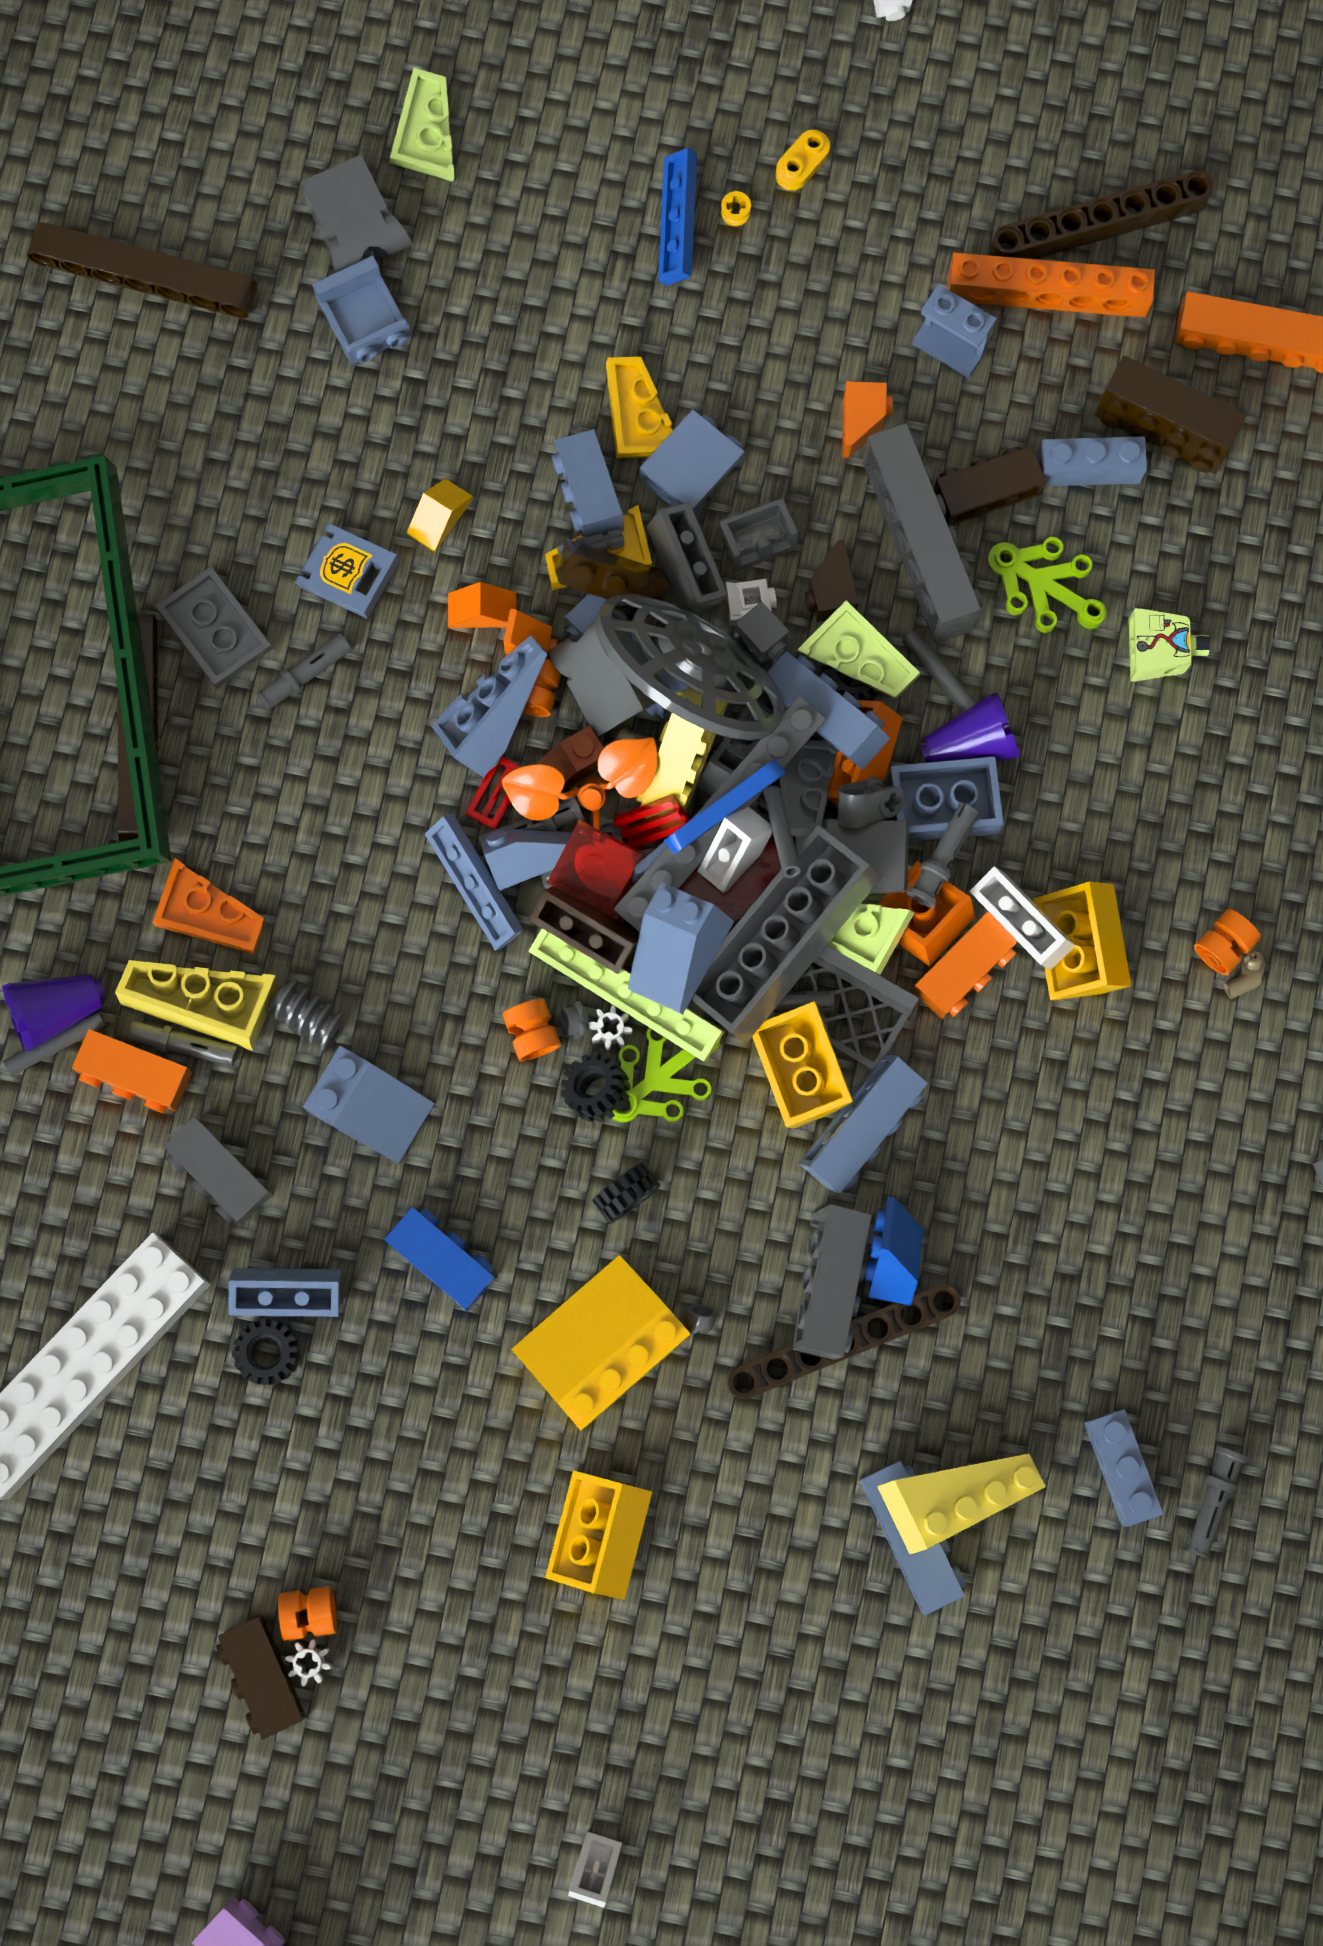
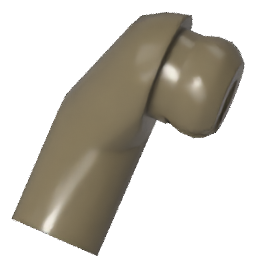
M1249 951L1244 956L1240 977L1224 984L1225 991L1230 999L1261 985L1265 971V960L1260 952Z

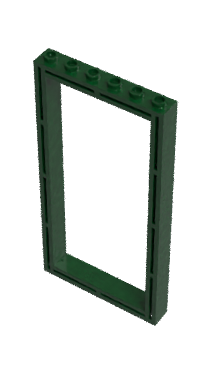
M91 454L77 462H56L50 468L41 470L24 469L19 471L18 475L10 477L0 476V511L91 491L139 838L0 867V897L172 862L117 467L105 455Z

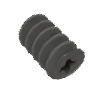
M294 979L277 992L266 1012L272 1013L275 1011L274 1018L278 1021H283L287 1018L286 1026L289 1029H294L298 1026L297 1034L299 1036L306 1037L310 1034L309 1042L312 1045H317L322 1041L320 1049L325 1053L335 1044L345 1027L342 1023L344 1012L341 1010L334 1016H331L333 1004L329 1002L323 1008L318 1007L321 996L318 994L313 999L308 1000L310 988L305 987L298 993L296 988L299 981Z

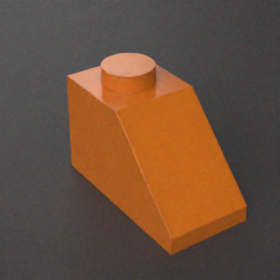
M846 381L843 394L842 458H850L867 442L868 436L878 433L883 428L885 417L891 416L892 395H886L887 383Z
M510 609L503 641L505 656L531 635L547 652L545 659L549 660L550 650L558 644V640L553 639L552 627L518 610Z

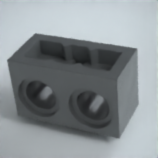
M761 601L735 623L733 640L746 649L764 669H771L788 647L789 630Z

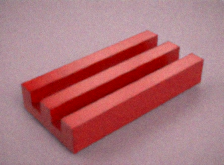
M501 756L499 763L485 775L465 812V817L474 819L477 823L483 826L486 825L491 830L498 829L511 805V801L506 793L493 819L488 818L504 789L502 779L514 769L522 766ZM502 765L506 769L480 814L476 810Z
M673 794L619 814L615 817L613 824L616 828L620 827L622 829L620 832L623 839H629L627 845L630 849L673 834L688 823L690 818ZM673 808V811H670L662 815L652 816L648 818V820L635 824L633 826L629 824L631 822L648 817L650 815L656 814L666 809Z

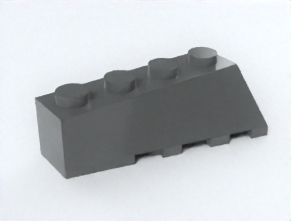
M832 1204L811 1214L810 1226L816 1227V1231L812 1240L809 1239L807 1242L806 1255L812 1258V1264L807 1267L806 1272L803 1274L801 1285L802 1292L807 1294V1300H802L798 1307L792 1350L832 1360L844 1357V1353H848L853 1339V1332L849 1331L851 1317L856 1316L860 1304V1297L856 1295L858 1282H862L867 1268V1262L863 1260L865 1246L868 1247L870 1245L874 1232V1227L870 1225L871 1214Z

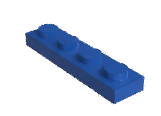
M685 148L664 157L658 282L667 286L692 277L697 152L690 148Z

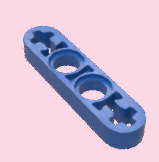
M776 758L671 834L664 842L672 853L676 855L783 776L786 771Z

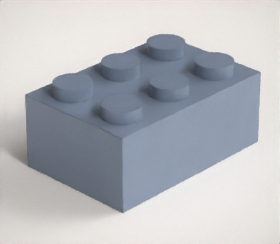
M995 757L891 766L887 776L888 787L895 786L901 789L905 797L901 811L892 817V821L909 822V842L940 840L951 822L959 803L970 805L980 813L967 837L994 835L1000 832L1003 826V816Z

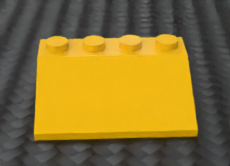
M618 1255L511 1350L575 1425L583 1431L690 1337L691 1334L629 1264Z

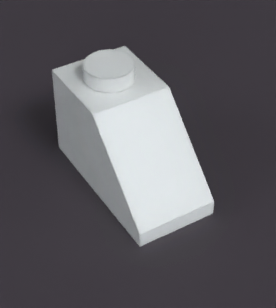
M750 807L725 817L698 872L723 893L728 891L761 855L773 832L771 824Z

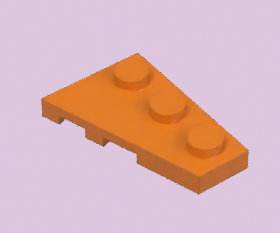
M176 858L174 859L153 919V924L156 927L251 954L256 952L266 923L265 919L213 886L210 881L188 869L185 864Z

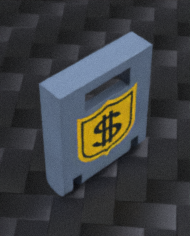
M327 524L325 532L332 536V539L321 535L302 568V572L310 576V578L298 576L295 583L317 596L368 619L400 560L397 554L332 524ZM373 564L375 569L379 571V574L368 594L364 595L357 590Z

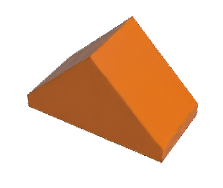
M478 582L448 593V628L506 627L510 609L517 610L516 592Z

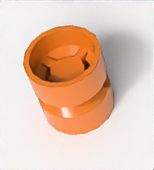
M545 659L522 713L537 717L551 716L555 702V694L552 690L559 687L562 675L555 668L551 660Z
M1232 909L1225 910L1213 924L1214 931L1207 930L1194 944V950L1209 967L1226 976L1242 960L1240 954L1249 953L1261 939L1260 933L1254 925Z
M540 998L524 1002L506 1010L502 1014L508 1032L516 1036L512 1043L519 1061L538 1058L562 1046L555 1026L548 1025L551 1015L545 999Z
M331 1586L311 1588L307 1595H304L300 1590L279 1593L278 1613L284 1641L305 1638L308 1632H312L315 1637L337 1633L336 1606ZM307 1609L308 1617H302L301 1610Z

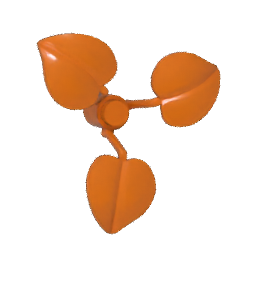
M653 737L620 739L609 743L601 751L598 758V771L602 778L596 776L588 777L583 781L581 788L574 787L573 790L566 793L561 792L565 784L564 775L553 766L530 764L508 773L502 779V786L514 808L525 818L536 821L548 819L558 811L559 799L566 800L574 796H578V801L583 808L593 811L594 844H584L578 848L575 856L576 871L581 880L593 891L611 897L620 895L632 875L634 856L629 846L619 839L608 838L602 842L600 841V808L605 803L608 789H612L614 786L618 793L625 798L639 796L649 788L656 773L658 760L655 739Z

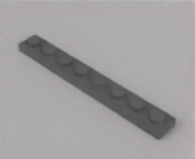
M799 696L782 715L783 720L771 735L760 740L694 817L776 758L784 768L826 719ZM761 791L755 797L750 799L748 802H746L732 814L747 807H750L763 791ZM723 820L676 855L667 847L613 910L640 933L644 912L661 882L679 889L703 861Z

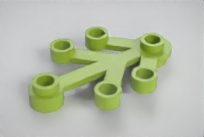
M1056 537L1047 538L1042 545L1018 549L1011 543L1003 542L995 545L990 550L988 565L995 574L1002 576L1007 595L1006 609L1009 613L1020 615L1025 611L1028 604L1026 595L1019 591L1017 576L1028 582L1037 616L1035 626L1040 632H1051L1057 623L1056 614L1049 609L1046 593L1075 610L1078 622L1084 628L1095 629L1104 621L1106 608L1101 601L1097 599L1085 600L1054 581L1073 576L1077 578L1086 577L1092 569V561L1088 556L1078 555L1072 562L1040 569H1034L1025 563L1041 558H1046L1047 560L1058 559L1063 551V543ZM1053 544L1057 547L1058 552L1050 553L1046 546ZM1001 554H1008L1011 557V561L1004 563L1000 560L999 556ZM1083 562L1086 564L1087 570L1080 571L1076 568L1075 564ZM1019 599L1023 606L1015 608L1012 606L1011 600ZM1095 607L1099 615H1089L1087 608ZM1048 617L1051 619L1052 624L1045 626L1040 622V618Z
M648 1028L646 1036L649 1047L645 1079L632 1088L634 1066L640 1060V1052L633 1045L622 1047L619 1052V1061L621 1068L629 1078L627 1082L630 1084V1090L625 1092L629 1095L630 1108L627 1111H619L615 1108L613 1110L615 1116L612 1119L617 1122L626 1123L635 1119L638 1114L664 1117L666 1121L671 1123L679 1121L684 1111L680 1102L670 1100L664 1104L642 1099L652 1091L691 1095L697 1101L706 1100L711 1094V1085L707 1080L699 1078L689 1081L670 1078L694 1060L696 1056L683 1049L660 1067L662 1047L667 1038L663 1037L659 1041L653 1040L650 1036L653 1029ZM721 1039L719 1040L718 1044L716 1045L712 1053H714L719 1048ZM625 1051H633L636 1054V1059L633 1062H626L622 1057ZM697 1084H704L707 1087V1093L699 1096L695 1094L694 1087ZM671 1105L677 1106L680 1110L679 1115L669 1117L666 1113L667 1107Z

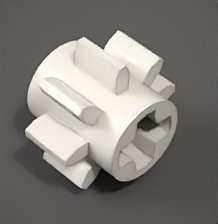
M613 1005L610 1013L604 1014L601 1010H596L599 1018L598 1022H589V1028L598 1031L592 1038V1042L598 1043L602 1040L605 1043L606 1051H609L611 1044L615 1043L624 1047L623 1034H632V1029L624 1027L623 1024L629 1019V1015L626 1013L620 1017L616 1014V1008ZM608 1021L611 1025L618 1023L616 1035H613L611 1032L603 1033L605 1022Z
M312 1639L309 1647L306 1649L302 1643L297 1642L295 1644V1648L298 1651L296 1656L290 1655L285 1659L288 1662H293L294 1669L290 1671L288 1676L292 1677L296 1674L301 1676L302 1686L307 1685L310 1677H314L318 1683H321L323 1677L320 1671L322 1669H331L333 1666L325 1662L324 1657L330 1649L326 1648L322 1651L317 1649V1639ZM310 1652L313 1654L312 1660L318 1662V1666L313 1667L307 1672L305 1671L306 1665L300 1663V1659L308 1656Z

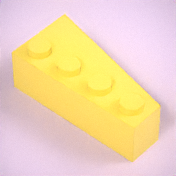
M689 686L684 692L680 690L677 692L681 697L701 707L702 693ZM716 699L715 713L724 716L728 703ZM672 713L659 739L662 744L659 753L657 752L658 760L654 779L649 788L637 797V801L641 803V806L674 794L684 811L687 812L716 733L702 729ZM673 808L666 809L664 811L658 812L645 818L648 819L655 815H662L668 813L670 811H673Z
M129 960L115 993L121 1005L253 1051L268 1014L266 1010L276 995L278 984L276 975L270 974L259 976L245 974V972L240 971L220 972L210 971L209 968L202 967L191 969L176 967L171 964Z
M1024 1454L893 1480L877 1487L909 1554H913L946 1540L1046 1486L1030 1454Z

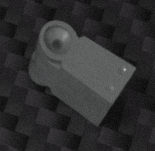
M361 154L300 181L305 203L331 252L335 273L372 255L374 259L385 258L412 246L411 239L405 229L389 213L387 205Z
M613 609L612 619L628 621L622 611ZM595 621L588 626L584 634L571 635L550 650L551 662L561 674L568 677L567 684L597 737L656 704L655 701L633 685L607 656L599 642ZM615 630L623 646L640 665L649 661L638 642L632 640V632ZM657 674L653 675L654 678L662 683Z

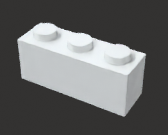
M995 866L970 890L971 894L1033 958L1049 970L1076 946L1003 871Z

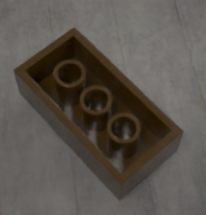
M1123 355L1105 389L1094 416L1100 418L1101 422L1106 426L1123 429L1129 432L1132 437H1145V443L1149 442L1161 448L1162 452L1170 457H1180L1190 462L1195 469L1201 472L1216 474L1247 415Z

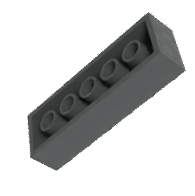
M907 423L868 436L862 462L933 642L937 644L973 631L979 618L981 607H983V600L978 588H972L968 578L971 572L965 556L960 557L956 545H958L956 531L952 525H947L944 514H946L944 501L940 494L935 495L931 484L934 482L932 471L927 463H922L920 458L921 445L916 433L911 434Z
M819 825L816 826L796 851L801 869L799 875L787 878L783 875L782 869L724 939L691 999L744 1043L750 1040L882 878L871 865Z

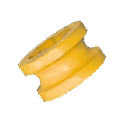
M739 191L726 194L721 204L722 219L731 226L745 224L751 213L750 199L746 194ZM735 203L740 204L739 214H732V207Z

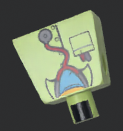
M1135 608L1129 617L1130 681L1183 674L1191 665V656L1209 655V635H1190V619L1187 616Z

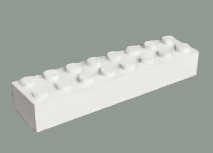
M153 1232L0 1393V1500H9L211 1285L157 1234Z

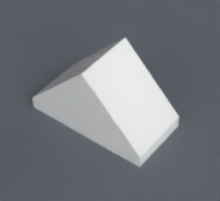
M587 1831L568 1896L605 1907L622 1843Z

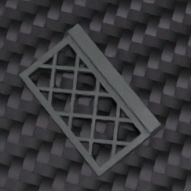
M826 945L813 961L821 966L822 969L813 971L810 965L808 967L809 972L804 973L800 978L810 976L814 991H818L814 977L815 974L829 971L836 975L839 990L834 991V995L841 993L846 1014L826 1019L824 1012H820L831 1044L848 1056L874 1069L882 1057L888 1053L919 998ZM841 979L847 981L853 986L843 988ZM855 989L866 992L870 1007L849 1012L844 992ZM871 996L883 1002V1004L874 1006ZM890 1006L902 1013L894 1027L880 1030L875 1012L876 1009ZM871 1011L876 1031L856 1036L851 1016ZM847 1017L852 1038L841 1041L831 1038L827 1022ZM892 1031L884 1044L881 1034ZM878 1035L881 1051L873 1062L861 1055L857 1040ZM854 1041L856 1051L844 1044Z

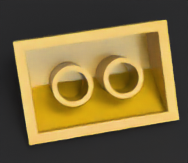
M1089 881L1033 899V902L1076 945L1051 970L1045 967L1050 1000L1055 1001L1104 994L1132 986L1114 884Z
M815 1001L764 1021L752 1036L787 1128H797L813 1122L853 1102Z
M573 1471L545 1578L591 1593L625 1600L652 1491Z

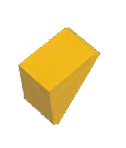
M443 479L423 493L407 534L436 552L473 500V496L447 479Z

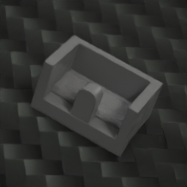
M783 498L776 501H763L754 509L743 513H731L724 520L719 521V534L731 559L735 573L798 549V531Z

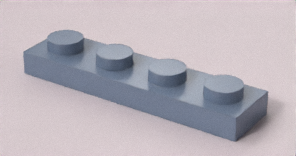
M451 813L443 816L425 835L494 950L504 948L524 929L499 891L454 814Z

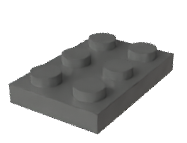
M211 566L155 605L159 613L216 688L222 686L273 649L269 641Z

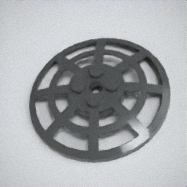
M617 595L609 598L600 608L595 619V629L599 642L607 656L633 685L666 710L702 729L722 736L743 740L763 739L771 735L783 720L782 715L785 711L783 699L770 675L746 649L711 623L679 606L644 595ZM634 606L639 608L632 621L612 619L614 607ZM651 614L665 623L666 626L660 628L645 624V619ZM670 616L679 619V621L674 620ZM615 630L634 632L641 646L653 659L640 665L623 646ZM649 635L658 637V644L662 652L655 646ZM665 669L685 685L702 693L701 707L676 694L660 683L653 675ZM738 671L753 680L754 684L751 690H748L737 677ZM731 683L737 692H729L716 687H724ZM763 689L769 695L774 709L773 715L769 718L765 717L756 702ZM716 699L732 704H747L756 721H742L716 714Z

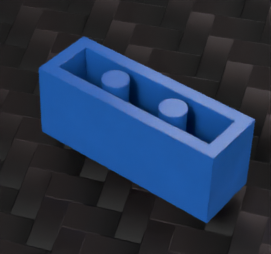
M412 1207L384 1240L468 1312L496 1280L490 1274L494 1267L479 1254L474 1259L463 1250L467 1244L452 1231L447 1236L436 1227L440 1221L428 1210L423 1208L419 1213Z

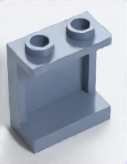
M373 255L312 284L316 299L351 365L358 362H368L377 353L387 348H397L411 337L409 323L401 315L385 285Z
M938 284L921 310L925 321L914 337L912 345L970 378L987 352L997 318Z
M692 409L639 468V480L672 507L690 502L694 514L697 516L702 502L735 466L739 468L743 464L745 451H743V446L736 438L731 435L726 437L717 429L716 423L705 414L700 416Z

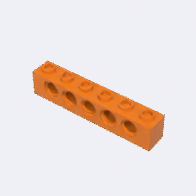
M953 253L949 267L947 289L974 304L1146 318L1153 302L1155 269Z

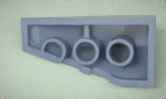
M531 635L500 661L499 670L491 677L483 675L476 681L477 689L467 697L461 694L453 700L432 726L451 755L483 778L490 769L499 763L501 756L506 751L547 656V652Z

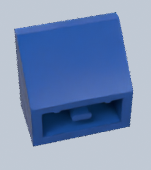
M888 1196L885 1209L877 1210L874 1231H878V1235L873 1234L872 1241L868 1246L867 1255L873 1257V1260L867 1261L864 1281L870 1282L868 1297L911 1306L918 1283L924 1229L894 1197Z

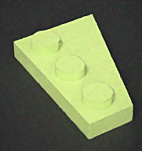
M413 68L389 163L453 182L454 165L452 163L446 77Z
M847 601L797 649L799 653L894 699H897L920 675V672Z
M860 904L827 945L870 970L881 974L914 912L907 909Z

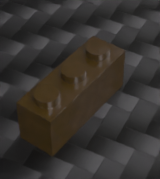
M1018 446L1008 449L1001 457L992 460L988 457L976 460L969 468L960 471L957 468H952L944 471L936 479L933 490L935 495L940 494L946 508L944 518L947 525L950 526L1042 495L1047 482L1033 447L1021 449Z
M569 539L565 541L555 568L559 584L605 599L623 594H636L662 600L668 585L661 569Z
M559 884L543 891L529 921L616 974L631 968L639 939L638 932Z
M264 1615L218 1636L220 1644L216 1645L217 1652L222 1663L225 1666L228 1664L231 1666L235 1678L231 1679V1684L239 1700L245 1699L250 1711L246 1714V1719L254 1735L259 1733L263 1740L307 1718Z

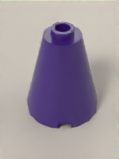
M998 692L990 694L925 736L926 744L921 745L926 763L995 757L996 762L1014 760L1020 757Z
M91 975L13 982L2 985L6 1005L9 1006L12 1016L10 1018L25 1052L37 1048L102 1008L101 1000L106 999L100 979L93 981Z

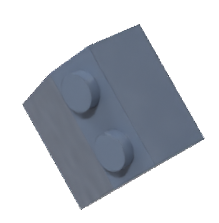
M661 882L644 912L628 989L683 1015L732 927L734 920L714 904Z
M339 1046L303 1108L311 1115L399 1165L435 1103L370 1062Z

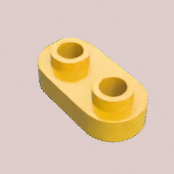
M808 130L802 133L777 163L776 179L779 185L787 190L802 188L827 160L830 150L828 137L819 130ZM811 142H815L819 146L817 148H812L808 144ZM796 166L799 170L791 172L788 170V167Z

